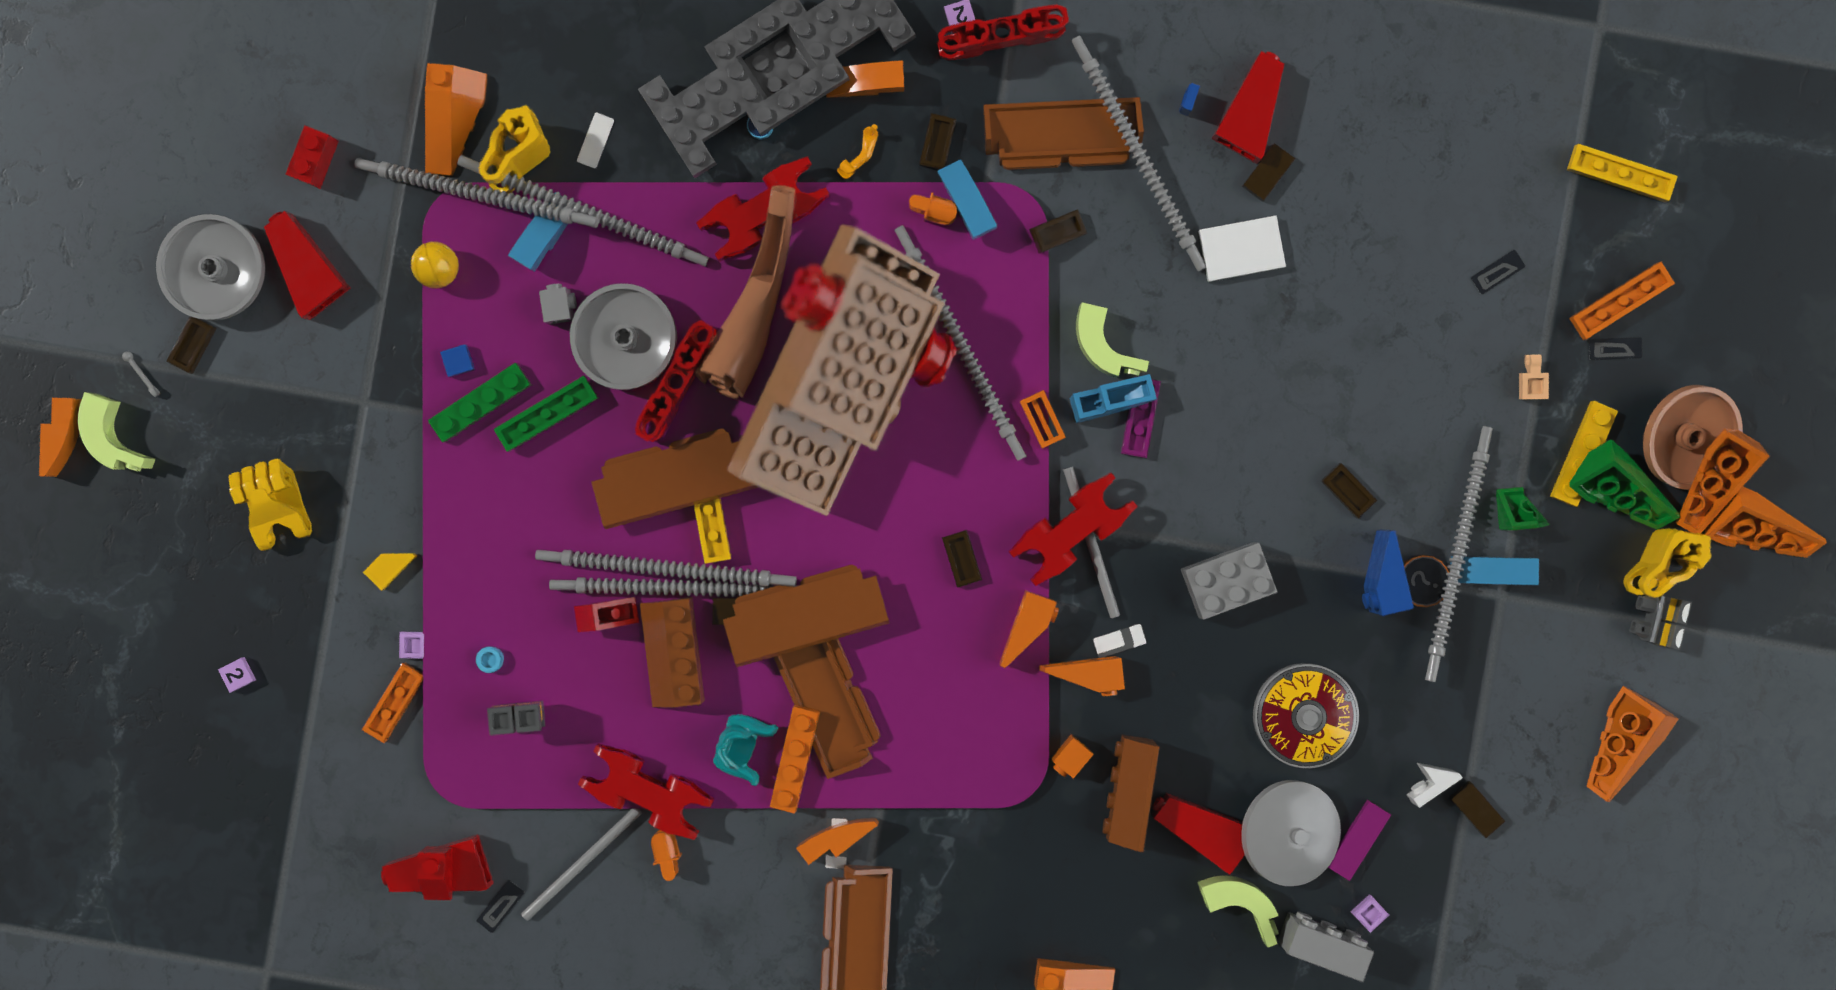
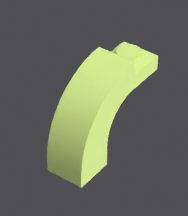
M1082 302L1077 314L1076 335L1079 346L1087 360L1101 372L1113 377L1119 376L1121 368L1124 369L1125 374L1139 376L1140 373L1147 372L1149 361L1118 354L1107 344L1103 327L1108 308Z
M84 392L78 412V428L81 439L89 453L101 464L111 469L124 470L126 467L141 472L142 468L152 469L155 458L126 448L116 437L114 421L121 402L97 393Z
M1215 876L1198 882L1204 902L1210 912L1227 906L1244 907L1253 913L1265 945L1271 947L1277 944L1275 935L1279 933L1274 920L1269 919L1279 915L1271 901L1257 886L1235 876Z

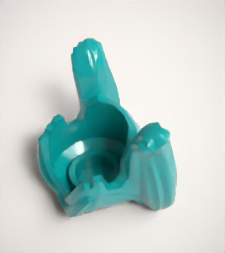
M743 714L731 715L728 717L726 729L719 737L713 763L721 771L745 779L751 785L757 786L759 774L747 766V763L756 746L757 736H773L778 731V726L775 724H765Z

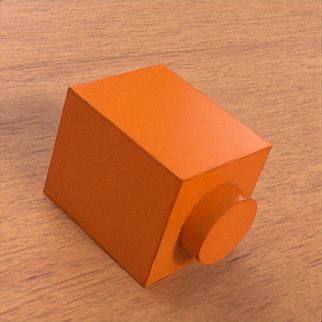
M1071 734L1053 755L1052 760L1055 763L1053 768L1063 777L1070 775L1074 779L1094 754Z

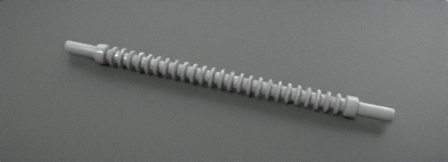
M1081 36L1075 37L1071 42L1083 62V70L1085 73L1090 74L1088 79L1094 81L1092 86H1096V93L1101 94L1099 99L1105 101L1103 106H1107V113L1112 114L1110 119L1115 120L1114 126H1118V133L1121 132L1123 134L1121 139L1126 140L1125 146L1129 145V153L1133 152L1134 156H1132V159H1136V166L1140 165L1141 167L1139 172H1144L1143 179L1147 178V185L1152 187L1150 191L1155 192V199H1159L1157 204L1162 205L1161 211H1165V218L1170 220L1168 224L1173 225V232H1177L1175 237L1180 238L1179 244L1181 248L1186 249L1197 271L1204 269L1206 264L1194 244L1196 243L1192 234L1189 235L1190 229H1186V222L1181 221L1183 216H1179V209L1174 208L1176 203L1170 201L1172 196L1167 195L1168 189L1163 188L1165 183H1161V176L1156 175L1158 170L1152 168L1154 163H1150V156L1145 155L1147 150L1141 148L1143 143H1139V136L1134 135L1136 130L1131 129L1132 123H1128V116L1125 117L1123 115L1125 110L1120 109L1121 103H1117V96L1114 97L1112 95L1114 90H1110V83L1105 82L1107 77L1101 75L1103 70L1098 69L1099 63L1097 59L1092 58Z
M463 155L459 157L457 165L479 173L480 162ZM491 165L487 170V174H495L498 171L496 166ZM509 172L501 182L503 187L508 185L510 190L516 188L517 193L523 191L524 196L530 194V198L537 197V200H544V202L554 203L557 206L562 205L563 208L571 207L574 208L575 212L598 217L602 228L608 226V230L615 229L616 234L622 232L624 237L629 235L630 239L636 238L637 242L644 241V245H647V243L651 244V248H654V246L658 247V251L664 249L665 254L670 252L671 256L677 259L682 257L706 267L709 257L685 248V244L681 242L673 243V239L668 241L665 236L659 237L658 233L653 235L651 230L646 232L644 227L641 229L637 228V224L631 226L630 221L624 223L623 218L617 220L615 215L610 217L608 212L603 214L601 209L595 211L594 206L588 208V204L583 206L581 201L574 202V198L569 200L566 195L561 197L559 192L554 194L552 189L547 191L545 186L539 188L538 183L532 185L531 180L525 182L523 177L518 179L516 174L511 176Z
M357 158L354 163L355 168L378 173V176L388 179L390 177L391 180L397 179L398 182H410L411 185L417 184L418 187L424 186L426 189H437L439 192L444 191L446 194L451 192L452 195L458 194L459 197L465 196L466 199H478L480 202L485 201L487 204L492 202L494 206L499 204L500 207H504L506 205L507 209L513 207L514 211L520 209L521 212L527 211L528 214L534 213L535 216L540 214L542 218L547 216L549 219L554 218L556 221L561 219L566 224L575 222L595 228L599 224L598 217L575 212L574 208L571 207L563 208L562 205L556 207L554 203L549 205L548 202H543L542 204L541 200L535 202L534 198L528 200L526 196L521 199L520 195L514 196L513 193L507 194L506 191L500 192L497 189L494 191L492 188L487 189L485 186L480 188L478 184L473 186L472 183L466 185L465 181L459 182L457 179H446L444 176L439 177L437 174L432 176L431 173L425 174L424 171L419 172L417 169H405L404 166L398 167L397 164L392 165L385 161L377 163Z
M904 225L896 228L894 231L906 251L905 255L924 265L925 259H921L922 253L919 248H915ZM938 285L934 286L931 296L944 302V306L939 314L941 317L939 321L944 322L942 327L947 328L946 334L951 335L955 343L954 346L958 348L957 354L962 356L960 360L965 361L964 367L969 369L967 374L972 375L971 381L976 382L974 387H978V394L983 395L981 400H985V407L990 408L988 413H992L994 416L992 420L997 421L995 426L1000 427V436L1006 439L1014 456L1019 461L1026 457V454L1014 434L1016 429L1013 424H1009L1010 418L1005 417L1006 411L1001 410L1003 405L998 404L999 398L994 397L996 392L991 391L992 385L987 383L989 379L984 378L985 372L980 370L982 366L977 365L978 358L974 359L973 357L975 352L970 351L971 345L966 344L968 339H964V332L959 331L961 326L956 325L957 319L952 318L954 313L949 312V305H945L947 300L942 299V292H938L940 287Z
M1482 426L1478 448L1473 453L1472 460L1474 464H1471L1473 471L1469 472L1471 478H1468L1467 481L1470 484L1466 486L1468 493H1464L1466 500L1462 501L1465 506L1461 507L1463 514L1459 515L1461 522L1457 523L1460 528L1456 529L1458 536L1454 537L1457 542L1452 545L1455 547V550L1451 551L1453 558H1449L1452 564L1448 565L1450 572L1446 573L1448 580H1444L1447 586L1443 587L1445 594L1441 595L1443 601L1439 602L1442 608L1438 609L1440 616H1436L1438 623L1434 624L1437 627L1436 631H1433L1435 638H1431L1433 645H1430L1428 653L1431 655L1425 680L1430 682L1436 681L1440 659L1445 656L1446 648L1443 646L1447 644L1445 637H1449L1447 630L1451 629L1448 623L1452 622L1450 615H1454V612L1451 610L1456 607L1453 601L1457 600L1455 593H1459V590L1456 588L1461 585L1458 579L1462 578L1460 571H1464L1461 566L1466 563L1463 557H1467L1465 550H1468L1469 547L1466 544L1471 541L1468 539V536L1472 535L1470 528H1473L1474 525L1471 522L1475 521L1473 514L1477 513L1475 506L1479 505L1476 500L1480 499L1478 492L1482 491L1480 485L1484 483L1481 478L1485 477L1483 470H1487L1485 464L1489 462L1490 455L1487 453L1493 428Z
M536 550L535 554L536 560L561 562L563 566L574 564L575 567H578L581 564L583 568L589 565V568L596 566L597 569L603 566L605 570L611 567L612 571L618 568L620 572L623 569H626L627 572L633 570L634 573L640 570L642 574L648 571L649 575L655 572L656 575L663 573L664 576H667L669 573L671 577L678 574L679 578L682 575H685L686 578L693 576V579L699 576L701 580H704L705 577L709 581L715 578L716 582L722 579L723 582L730 580L731 583H734V580H736L738 584L745 581L746 585L752 582L753 585L759 583L763 587H768L769 584L796 587L797 576L771 574L768 570H761L758 573L757 569L754 572H750V569L743 571L742 568H739L737 571L735 567L728 570L727 566L721 569L719 565L716 568H713V565H709L707 568L705 564L699 567L697 563L691 566L690 562L684 565L683 562L676 564V561H672L670 564L668 560L662 563L660 559L657 562H654L653 559L647 561L646 558L640 561L638 557H635L634 560H632L631 556L625 559L623 555L620 558H617L616 555L610 557L609 554L603 557L601 553L595 556L593 552L588 555L587 552L580 554L579 551L573 553L572 550H563V552Z
M578 577L576 580H550L549 582L550 590H573L578 594H585L586 591H589L590 594L593 591H596L597 594H600L601 591H604L605 594H608V591H611L612 594H615L616 591H619V594H623L626 591L628 595L631 592H634L635 595L638 592H642V595H645L646 592H649L650 595H653V592H656L657 595H660L661 592H664V595H668L671 592L673 596L676 593H679L680 596L683 593H687V596H690L691 593H694L695 596L698 593H702V596H705L706 593H709V596H713L716 593L718 597L721 594H724L725 597L728 594H732V597H735L736 594L743 596V594H750L778 586L769 584L768 587H763L758 583L753 585L751 582L746 585L743 584V581L741 584H736L735 581L732 584H728V581L722 584L720 580L716 584L712 580L709 583H706L705 580L702 583H698V580H695L694 583H691L690 580H687V583L680 580L677 583L675 579L671 583L667 579L664 582H661L660 579L657 582H654L653 579H650L649 582H646V579H642V582L635 579L632 582L630 578L626 582L623 578L619 581H616L615 578L612 581H609L608 578H605L604 581H601V578H597V581H594L593 578L587 580L585 577Z

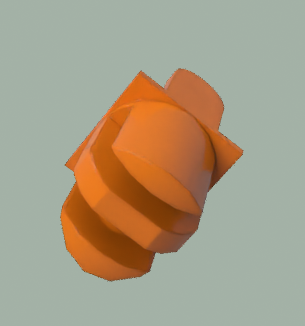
M931 192L930 198L912 195L909 199L910 209L923 214L924 222L927 220L940 225H950L956 219V204L951 200L933 195V192Z
M658 830L651 839L655 860L653 865L660 864L663 878L666 881H671L679 871L677 860L681 857L682 852H679L675 835Z

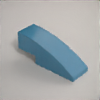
M961 159L937 171L952 202L956 204L957 212L960 218H962L972 240L997 228L991 212Z
M540 214L535 216L508 256L535 272L548 250H552L567 224L563 223L561 219L556 221L554 218L549 219L547 216L542 218Z
M1148 374L1100 385L1096 389L1074 393L1070 397L1075 421L1079 423L1155 401L1157 397L1151 376Z
M1463 557L1466 563L1462 564L1461 567L1464 571H1460L1462 578L1458 579L1459 583L1539 585V559Z

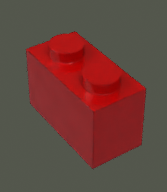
M304 125L285 175L321 189L339 140Z

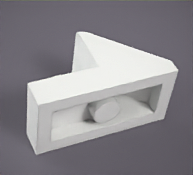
M1417 763L1427 781H1420L1413 785L1412 791L1407 796L1414 805L1420 808L1461 780L1462 776L1452 769Z

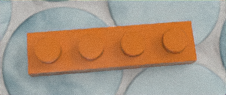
M1657 262L1569 319L1582 340H1586L1674 285L1675 282L1663 263Z
M798 705L793 706L770 803L771 808L794 814L797 812L820 711Z

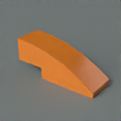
M887 61L843 67L850 80L828 93L826 97L870 96L884 92H904L903 61Z
M52 398L51 424H41L39 476L57 477L67 463L80 433L78 428V412L82 399Z
M864 818L833 825L813 834L798 844L796 849L808 865L829 849L837 857L878 826L879 821L876 818Z

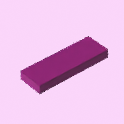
M1152 380L1157 397L1155 401L1128 409L1120 454L1147 458L1161 381Z
M1367 800L1339 843L1335 857L1328 868L1350 881L1391 817V814Z

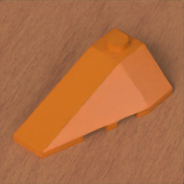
M427 63L425 83V173L453 176L458 159L465 149L464 145L468 135L474 128L478 112L484 105L487 74L454 65Z
M1725 428L1707 448L1679 513L1680 518L1676 520V523L1690 532L1701 534L1768 459L1769 455L1763 446L1739 430Z
M1744 486L1706 527L1704 535L1710 536L1711 540L1725 546L1748 545L1750 550L1757 551L1761 547L1775 549L1778 554L1808 558L1827 543L1826 539L1759 493Z
M1625 686L1620 689L1608 707L1606 715L1608 720L1605 730L1601 732L1600 740L1602 741L1599 752L1594 757L1586 786L1607 802H1610L1662 744L1679 720V718L1660 705Z

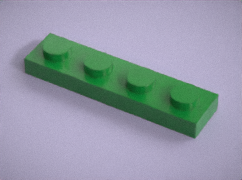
M514 363L429 419L428 422L440 440L445 443L532 384L518 363Z
M582 376L494 428V431L505 450L510 452L598 400L599 397L587 377Z

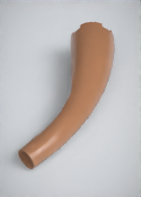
M788 186L771 187L764 235L751 275L744 291L716 333L695 372V375L703 384H706L707 380H709L717 387L716 392L730 398L738 399L739 395L743 398L760 364L768 340L783 280L792 230L795 189Z

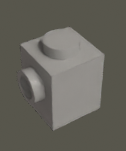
M551 284L546 286L547 290L539 291L544 323L550 325L573 320V309L577 308L575 294L571 293L570 289L562 287V284Z

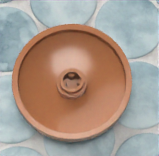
M1705 385L1685 386L1666 396L1652 412L1643 438L1644 457L1654 476L1670 486L1690 490L1707 448L1725 428L1739 430L1743 433L1742 418L1737 405L1723 391Z

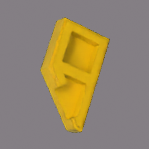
M383 553L363 573L382 591L393 582L417 555L415 553Z

